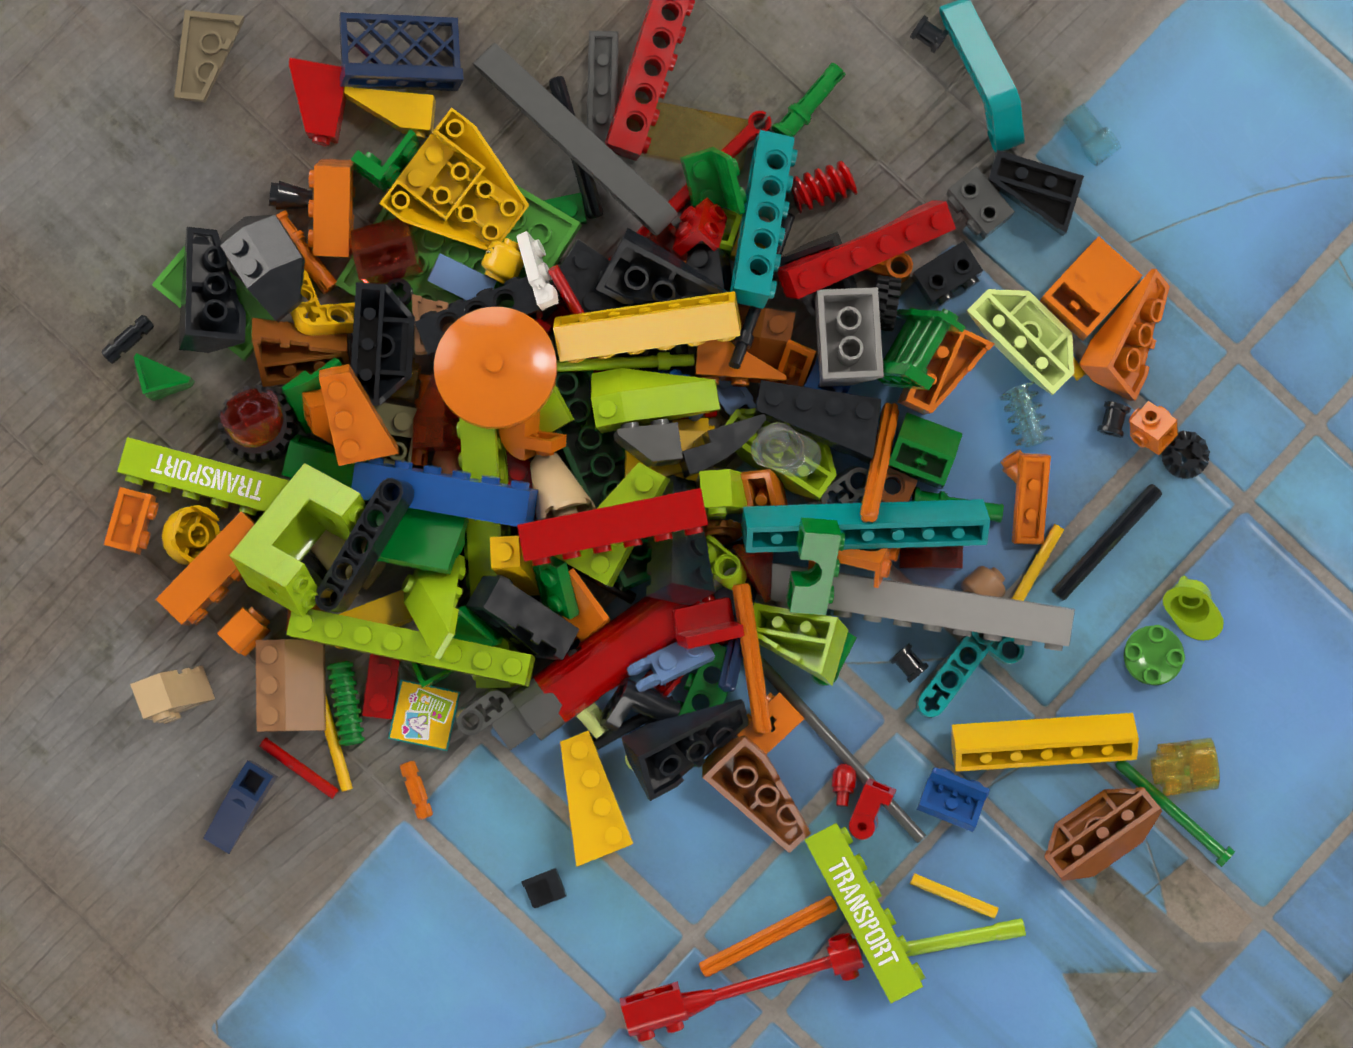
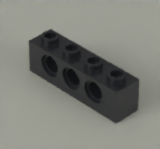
M519 276L507 280L502 287L494 290L493 288L481 290L472 299L467 301L464 299L456 300L450 303L445 310L440 312L429 311L421 315L420 320L415 321V325L430 361H434L438 344L445 334L442 332L443 327L448 323L456 322L459 318L474 310L486 307H499L502 301L511 300L514 302L512 309L518 310L534 320L542 318V310L537 305L533 288L529 284L527 276L524 278Z

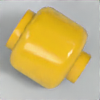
M505 238L504 242H491L481 262L482 267L485 269L484 274L502 284L513 277H518L524 266L518 243L508 238Z

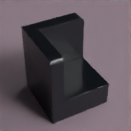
M557 868L521 881L533 908H538L567 896Z

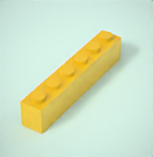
M732 291L555 317L553 331L559 361L578 363L589 357L598 356L599 359H607L615 356L617 353L627 352L630 355L643 353L645 349L669 350L674 348L675 345L680 344L698 346L704 344L705 341L715 339L720 342L731 341L735 337L740 336L741 322L736 293Z
M1133 713L952 724L951 748L955 772L1137 760L1139 737Z

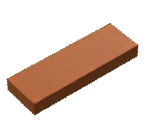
M1019 453L1012 542L1014 544L1044 543L1051 462L1049 454Z

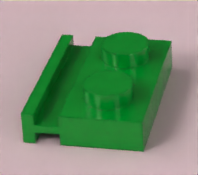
M550 556L551 563L532 566L541 601L544 606L549 607L556 614L571 620L579 615V610L567 563Z

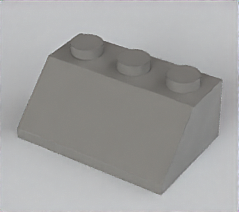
M878 287L817 290L815 312L820 387L851 386L883 378Z

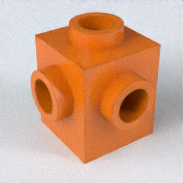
M1150 401L1141 409L1137 408L1129 419L1130 437L1138 446L1142 448L1147 447L1158 456L1178 435L1177 419L1172 417L1166 408L1162 406L1157 407Z

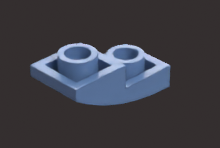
M441 253L427 281L465 300L476 297V294L481 290L494 288L497 282L495 279Z

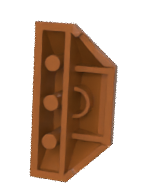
M1144 787L1136 789H1104L1055 823L1044 858L1062 881L1094 877L1143 843L1160 816L1162 809Z

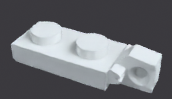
M527 231L517 235L528 282L533 287L537 305L543 311L550 306L558 304L557 290L553 285L549 284V280L552 278L548 273L549 268L542 258L546 256L544 247L539 239L534 240Z

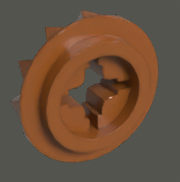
M711 519L708 525L704 526L705 537L710 535L722 545L731 544L742 537L741 523L734 522L731 519Z

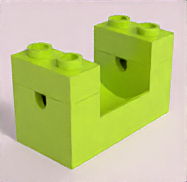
M304 463L229 556L247 586L303 617L309 609L316 605L315 596L316 594L318 596L316 592L318 587L305 564L300 561L325 530L346 541L367 505L359 492Z

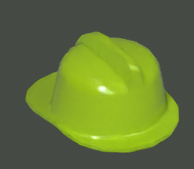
M1182 576L1179 582L1163 596L1165 610L1185 635L1204 641L1217 637L1223 630L1224 619L1212 601V595L1208 586L1203 582Z

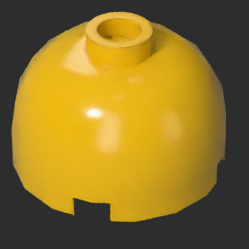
M200 505L184 507L174 512L167 519L162 531L163 547L167 554L177 563L188 566L221 532L217 521H220L219 518L209 508Z

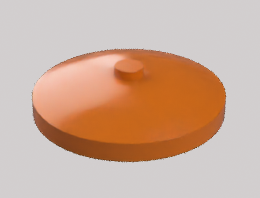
M486 307L465 314L448 328L436 350L434 376L442 399L459 418L481 428L505 429L529 420L547 403L556 383L557 359L549 336L533 318L512 308Z

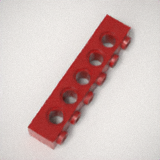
M650 0L605 140V144L615 154L637 161L641 153L647 154L652 139L647 134L650 126L655 127L659 118L660 110L656 109L659 98L664 99L669 86V82L665 81L667 71L672 72L676 64L678 55L673 52L676 43L681 44L687 28L682 26L685 15L690 17L695 0ZM668 9L672 11L675 15V20H666L662 16V10ZM653 37L663 38L666 42V48L656 47L653 43ZM651 64L655 66L658 75H648L644 70V65ZM644 92L649 98V103H639L636 100L635 93ZM629 119L636 120L640 125V131L633 132L629 130L626 121Z

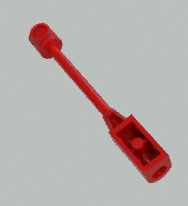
M851 933L832 936L828 939L829 946L826 947L828 956L715 990L705 989L681 993L677 981L619 998L629 1036H637V1040L642 1042L654 1038V1030L666 1027L668 1033L680 1031L684 1028L683 1021L689 1020L693 1015L713 1006L718 1001L832 968L834 976L841 975L843 981L855 979L860 975L858 969L864 968L855 938L852 939Z

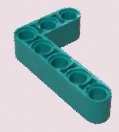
M956 0L940 6L939 12L944 27L949 31V36L984 103L987 133L994 152L996 153L997 150L1005 151L1024 144L1022 107L1018 91L971 0Z

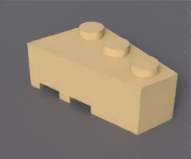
M198 666L194 669L185 668L181 674H178L177 670L162 672L130 684L143 719L153 720L154 723L167 724L181 718V712L215 699L203 666Z

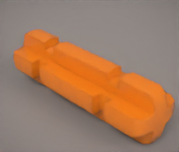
M409 761L401 764L400 770L402 776L406 777L407 781L404 782L411 802L416 806L414 811L417 818L422 820L431 817L433 811L430 803L427 804L428 796L421 776L417 775L419 771L416 762Z

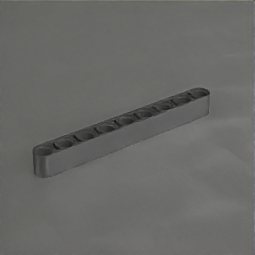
M493 43L473 63L474 67L483 77L653 235L658 236L678 216L676 210L499 45Z

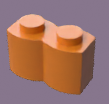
M242 606L217 634L233 650L246 657L256 647V640H263L271 631L267 626L270 621L252 606L248 610Z

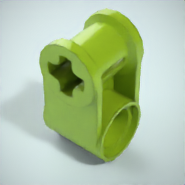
M707 535L706 542L713 579L729 590H732V587L736 584L745 583L747 574L740 560L714 537ZM736 568L732 575H724L728 569Z

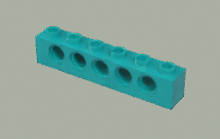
M760 130L755 140L746 190L747 203L744 204L746 213L742 214L730 292L735 291L737 303L764 309L768 298H774L777 281L772 280L773 272H778L781 255L776 254L777 247L782 245L785 235V228L781 227V221L786 219L789 210V202L785 201L786 193H790L794 176L789 175L790 167L795 166L798 150L793 149L795 137ZM768 165H774L778 170L772 169ZM764 190L772 192L774 196L767 195ZM760 217H766L770 222H765ZM755 243H761V244H763L766 248H765V249L759 248L758 246H756ZM751 269L758 270L762 275H755L751 272Z

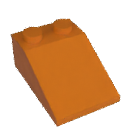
M572 568L569 571L579 615L571 620L563 618L580 629L574 641L579 639L582 642L611 620L575 569Z

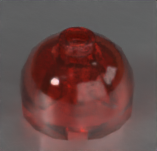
M257 388L249 389L238 393L226 403L228 408L224 414L221 411V423L226 433L235 443L247 448L261 447L273 441L281 432L284 421L283 412L277 396L271 390L266 389L267 393H259Z

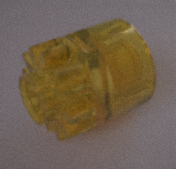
M1210 737L1157 744V757L1151 758V772L1154 784H1160L1165 796L1216 790L1219 788L1218 758L1214 742Z

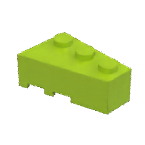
M732 469L699 471V488L702 490L708 521L711 519L725 520L727 514H742L743 507L748 506L741 479L742 472Z
M754 603L753 608L759 644L833 686L848 633L847 627L840 619L827 615L790 613L789 609Z

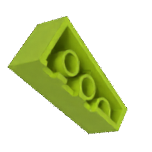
M638 462L598 508L662 496L670 479ZM623 542L611 544L612 551L593 554V549L590 548L580 550L581 557L563 560L562 554L555 555L554 557L565 561L568 565L601 583L613 587L634 546L624 548Z

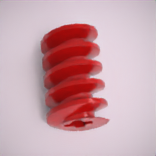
M842 160L837 162L836 170L832 165H826L825 174L821 169H815L814 178L808 172L803 173V182L799 177L794 176L791 188L794 202L800 214L802 213V204L804 203L809 210H813V200H816L822 207L824 206L825 196H828L831 202L834 203L836 202L837 192H839L843 199L847 198V189L849 188L854 195H857V188L852 173Z

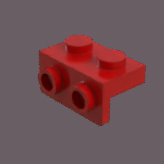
M708 198L695 207L689 206L680 216L681 222L675 232L676 238L672 249L682 256L700 241H703L713 251H716L720 247L728 219L724 210Z

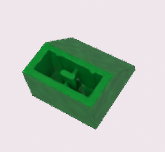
M907 412L893 446L888 467L922 483L942 489L945 486L955 460L963 433Z

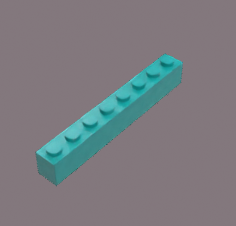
M983 499L881 502L878 518L873 523L861 520L860 510L862 503L743 507L741 532L746 553L798 551L796 541L801 517L837 520L840 532L845 534L843 550L987 545L990 518Z

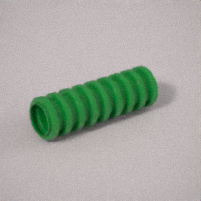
M350 661L336 662L327 666V670L331 672V675L328 676V679L332 680L330 689L334 691L331 694V698H335V703L332 705L337 710L334 713V717H338V722L335 724L337 727L339 726L340 730L337 731V736H341V740L338 743L342 746L361 744L363 741H366L361 733L364 732V728L360 726V723L363 722L362 718H359L361 709L357 708V704H360V701L356 699L358 690L354 689V686L357 685V682L353 681L355 672L351 670L354 663Z

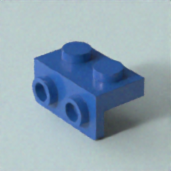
M934 767L926 780L916 810L973 832L990 789L984 787L978 781L966 780L956 776L948 769Z

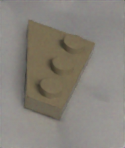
M184 11L174 93L176 100L206 103L245 21L244 16Z

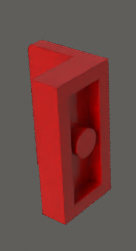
M728 597L679 607L672 611L677 645L686 649L745 636L743 624L734 621L731 599Z

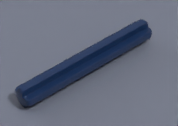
M750 585L754 605L757 591ZM735 610L733 617H734V621L737 622L736 610ZM740 637L730 639L727 642L718 687L723 692H733L737 686L743 658Z

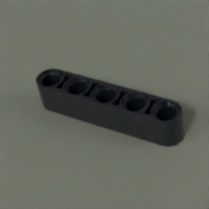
M387 478L379 484L316 591L318 596L316 594L315 602L321 610L344 612L351 606L413 501L414 489L410 483L399 479ZM398 486L400 489L399 497L393 500L392 491ZM382 512L384 521L381 526H378L376 519ZM364 539H367L368 549L363 553L361 544ZM349 565H351L353 568L352 576L349 579H347L346 569ZM335 591L337 594V601L334 605H332L330 602V596Z

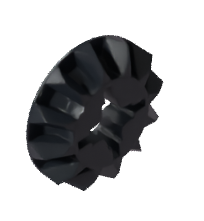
M1183 430L1178 432L1176 438L1163 450L1161 458L1169 473L1178 478L1189 479L1198 476L1207 467L1210 450L1206 440L1197 435L1196 432ZM1189 444H1191L1190 453L1194 455V457L1197 458V460L1188 459L1181 466L1182 455L1179 454L1176 450H1184L1187 446H1189Z

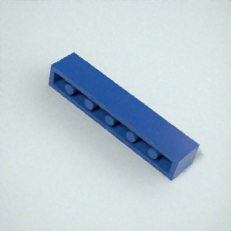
M383 457L356 462L354 465L351 489L359 492L363 500L370 501L383 480L394 478L406 481L412 485L414 498L409 508L516 527L518 524L534 521L538 489L529 488L530 483L511 480V485L500 483V478L495 476L482 475L481 480L470 478L471 473L466 471L453 470L451 475L441 473L442 468L437 466L424 465L423 469L413 468V463L408 461L395 460V464L384 463ZM398 486L392 491L393 500L399 497L400 489Z

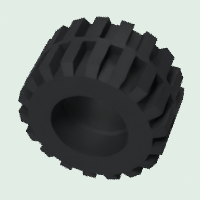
M256 385L253 388L245 386L243 391L238 392L236 390L233 392V397L230 400H225L223 403L225 408L223 411L220 410L218 415L221 418L220 423H218V429L222 434L220 437L227 445V448L239 458L251 463L259 462L264 464L268 460L275 461L279 459L278 456L282 453L285 455L288 451L289 443L294 438V433H297L298 429L295 422L297 419L288 401L274 389L264 388L262 385ZM266 408L273 414L275 419L273 431L264 440L256 442L248 440L243 435L241 429L245 415L253 409Z

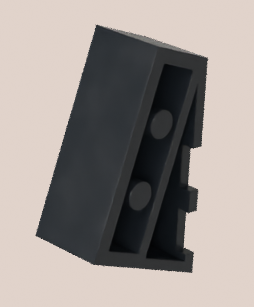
M503 575L483 576L466 604L469 610L519 652L533 655L535 658L563 660L580 630L514 586L513 582Z

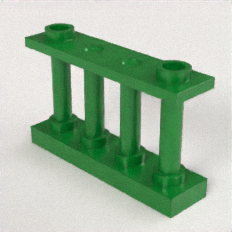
M912 307L909 309H897V316L903 319L905 323L883 359L884 377L876 380L885 386L930 390L935 379L927 375L928 364L947 331L963 332L965 326L957 321L959 317L955 313L944 308L942 311L917 310Z

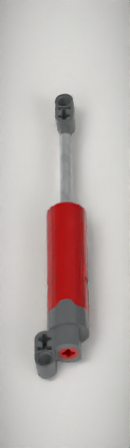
M858 466L846 468L836 476L820 500L814 499L807 505L833 504L826 502L830 498L828 495L829 491L838 493L844 488L850 494L839 493L835 497L837 501L835 504L853 503L864 495L869 471ZM860 472L863 475V483L860 487L853 488L850 484V478L854 473ZM744 549L736 557L740 560L746 571L771 552L746 553ZM736 568L728 569L724 575H732ZM713 579L715 591H718L723 586ZM645 596L579 643L578 647L566 653L563 660L554 661L533 676L529 687L521 685L508 695L501 688H487L464 704L456 714V723L459 730L466 735H475L491 724L509 750L515 748L534 733L542 741L598 701L606 692L619 686L623 679L630 678L631 676L627 671L630 665L677 642L672 611L675 608L688 605ZM491 696H494L496 699L502 697L499 700L501 706L497 709L493 705L487 708L485 711L488 716L484 718L477 705L481 704L484 709L490 704L489 698ZM467 713H475L478 716V722L472 727H466L461 723L462 717Z

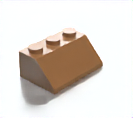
M303 639L256 640L257 732L326 731L325 644Z

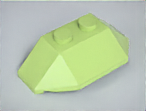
M988 289L967 310V313L989 341L995 343L994 346L1029 380L1051 395L1074 374L1072 332L1030 291Z

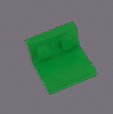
M410 129L383 166L381 165L382 161L368 151L364 155L357 150L352 156L351 162L358 174L383 192H386L401 174L404 166L410 162L419 150L420 144L416 133Z
M715 147L680 157L693 207L708 198L721 208L727 207L739 215L746 213L744 204L747 203L744 189L741 186L739 187L737 176L740 174V170L735 158Z

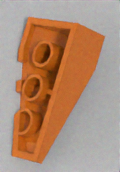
M1151 269L1091 339L1079 363L1080 367L1093 382L1130 401H1136L1148 376L1150 367L1145 364L1149 349L1155 348L1156 340L1153 339V332L1156 322L1162 320L1170 288L1157 269Z

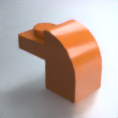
M540 411L519 425L498 429L503 446L511 455L520 460H527L535 455H554V452L566 447V435L539 430Z

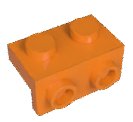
M120 487L104 545L141 555L142 549H146L150 541L151 533L147 530L150 520H155L158 512L159 503L155 502L157 497L152 494Z

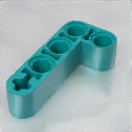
M972 631L971 637H963L916 700L917 711L927 718L940 715L987 653L999 662L1010 665L1022 659L1025 650L1024 645L1014 644L1017 648V654L1013 659H1008L1003 655L1002 647L1006 642L1014 644V638L1002 636V641H987L981 639L978 632ZM963 648H970L975 654V659L970 665L964 664L960 660L959 653ZM946 671L952 672L956 676L957 683L953 688H946L941 682V676ZM933 685H935L940 692L948 696L946 699L943 695L938 697L935 701V705L938 707L937 710L930 709L926 711L924 709L926 703L923 700L924 698L930 699L936 694L937 691L932 689Z

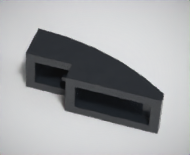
M765 414L715 428L702 434L705 445L682 451L683 459L679 463L684 478L712 467L742 447L765 422Z

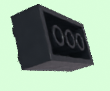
M578 239L572 244L562 259L559 268L584 312L639 305L634 303L633 305L623 304L596 290L610 260ZM549 280V284L553 285L557 290L558 305L570 312L553 280ZM645 349L643 353L635 354V356H647L651 349Z

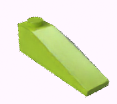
M627 368L592 373L591 401L596 428L602 433L621 429L620 425L630 422H638L639 426L651 424L650 422L654 420H673L721 410L716 380Z
M462 555L456 558L451 574L422 571L416 568L413 575H407L401 588L404 591L405 606L433 656L439 660L455 635L459 609L455 607L462 594V588L458 587L457 583L458 579L462 580L466 571L465 557Z

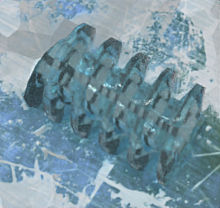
M1035 382L1013 387L1000 396L1001 401H1010L1004 407V412L1014 413L1007 419L1008 423L1018 424L1011 430L1012 435H1021L1015 441L1016 446L1029 448L1054 439L1051 436L1043 435L1044 432L1050 429V426L1040 425L1039 423L1046 417V414L1036 413V410L1042 406V402H1032V399L1039 392L1029 391L1028 388Z

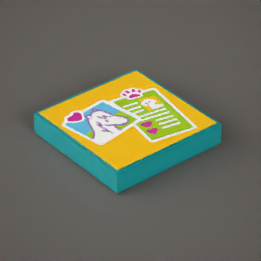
M401 680L388 739L448 751L461 692L434 686L422 688L420 683Z

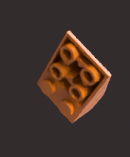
M1098 236L1039 301L1078 338L1084 341L1143 275Z

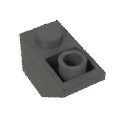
M668 419L651 421V425L639 426L638 422H630L620 425L621 429H617L613 435L614 441L647 467L674 465L683 459L678 422L669 423Z

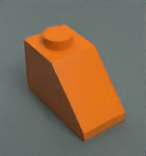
M771 469L741 473L748 506L788 505L784 485Z

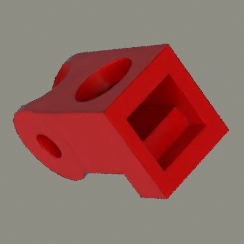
M871 778L866 781L849 823V830L855 838L864 840L873 835L878 827L877 815L881 805L889 806L897 791L896 789Z

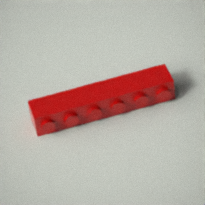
M698 488L518 524L517 528L524 562L531 560L532 566L551 563L550 556L562 554L563 560L581 557L580 550L592 548L593 554L612 551L611 544L623 542L624 548L642 545L641 538L654 536V541L657 542L672 539V532L684 530L685 536L702 533V526L708 525L702 490Z

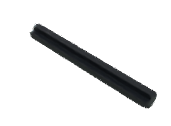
M557 76L551 78L549 86L552 95L575 116L564 77ZM571 159L589 219L598 218L603 215V209L595 181Z
M1150 484L1053 588L1052 592L1057 598L1062 601L1066 600L1162 496V492L1157 486Z

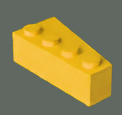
M588 730L560 741L577 867L634 843L590 731Z

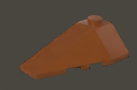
M738 305L741 329L750 306ZM770 308L762 309L752 334L754 340L751 349L747 350V352L777 370L788 340H791L795 313Z

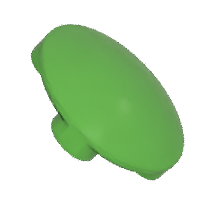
M1161 625L1145 626L1138 629L1129 637L1124 648V662L1127 670L1136 680L1147 685H1162L1171 681L1178 675L1185 661L1181 641L1172 631Z

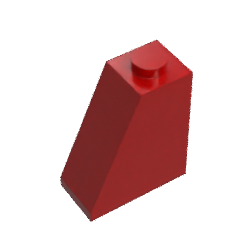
M289 58L288 64L308 138L312 139V143L322 146H329L330 142L338 143L347 99L344 93L345 87H340L341 66Z

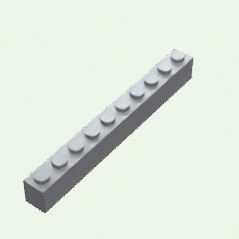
M772 563L767 599L774 600V606L789 608L786 594L791 571H807L808 567ZM840 572L837 578L833 577L834 600L832 604H828L827 609L834 610L833 615L851 618L852 613L864 614L863 620L881 622L882 617L894 619L893 625L911 627L912 622L924 624V630L941 632L942 627L954 629L953 634L971 637L973 631L984 633L983 639L1002 641V636L1014 638V644L1032 646V642L1037 641L1045 643L1044 648L1062 651L1063 646L1069 647L1075 615L1074 608L882 579L879 587L874 588L873 577Z

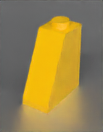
M519 536L490 537L491 568L497 575H503L510 579L514 586L529 596L540 595L531 560L524 562Z

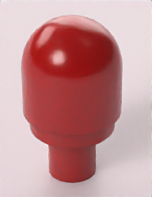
M848 764L838 765L832 774L833 792L837 793L836 806L848 807L849 794H854V789H856V771Z

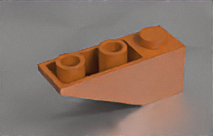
M708 340L704 344L697 346L696 377L714 379L716 380V385H719V381H732L731 385L737 387H749L750 382L760 383L761 380L786 384L785 374L747 351L740 369L730 367L729 362L735 348L734 344L730 341Z

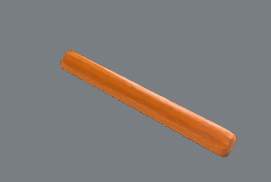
M885 403L882 407L874 455L870 463L860 510L863 522L869 521L873 523L878 518L899 416V409L896 403Z
M748 583L736 584L732 587L737 622L743 624L745 636L740 637L753 729L755 733L763 734L770 732L772 727L751 588Z
M827 896L701 961L699 967L703 975L709 977L833 913L838 909L832 896Z

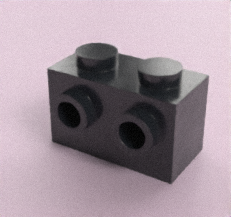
M962 241L913 271L911 277L929 306L935 303L942 306L955 297L953 292L963 287L966 291L979 283L978 277L982 274L983 269L965 241Z

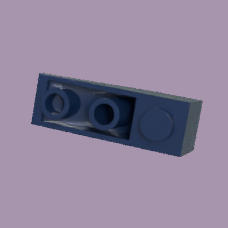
M247 760L230 787L203 838L230 854L278 776L256 762Z

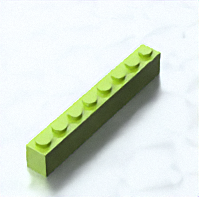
M309 609L303 617L291 611L286 634L293 638L527 687L530 685L535 657L530 654L452 638L439 660L433 656L420 631L315 609Z

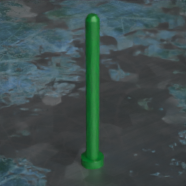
M1118 761L1115 764L1116 768L1138 788L1144 787L1168 815L1217 857L1215 862L1220 867L1233 856L1235 851L1230 846L1225 849L1127 761Z

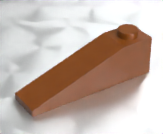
M743 735L732 739L724 747L716 748L704 759L706 762L702 765V778L787 852L793 851L811 834L809 827L769 757L747 736Z

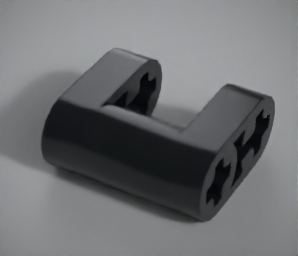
M625 678L605 706L600 718V726L613 732L617 731L630 710L648 717L649 720L646 724L678 716L681 704L652 689L639 692L636 687L637 682Z

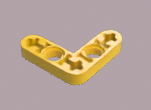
M304 269L300 294L307 298L308 301L301 302L297 308L290 312L297 330L309 336L353 333L355 303L320 305L309 275ZM331 316H340L345 322H337Z

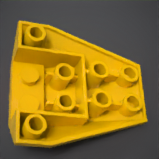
M452 107L379 203L404 223L485 251L488 250L491 242H502L529 207V203L478 128Z

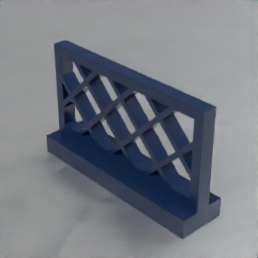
M340 12V87L439 91L459 90L464 78L463 68L460 65L458 18ZM347 22H358L365 31L358 38H355L347 30ZM383 23L388 24L395 32L385 39L374 28ZM408 25H417L424 33L415 41L404 29ZM438 26L451 27V37L446 42L433 32ZM369 33L381 44L372 53L360 42ZM398 35L410 45L402 54L390 44ZM427 36L439 46L432 55L419 45ZM354 47L367 57L362 63H349L348 53ZM386 48L396 60L392 64H383L376 55ZM415 49L426 61L421 65H412L405 57ZM444 50L452 58L453 67L442 66L434 58Z

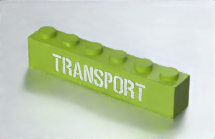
M129 437L126 439L117 472L126 476V482L141 486L143 481L154 483L153 489L166 493H171L172 488L183 491L182 497L199 501L200 496L211 499L210 504L228 509L229 504L240 506L239 512L242 511L252 516H256L258 511L264 513L289 483V480Z
M835 823L804 839L890 1004L923 988L921 981L926 978L917 962L911 964L907 956L911 949L904 936H896L892 926L897 923L889 908L883 910L877 899L882 897L875 881L873 880L868 883L863 873L868 870L860 853L854 856L849 845L853 843V840L847 828L844 826L840 829L838 824Z

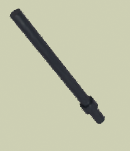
M788 213L786 219L781 221V227L785 228V235L782 245L777 247L776 254L782 255L795 220V216L791 213ZM749 307L740 336L735 337L733 342L735 348L729 362L730 367L740 369L746 351L751 349L754 340L752 334L762 308Z

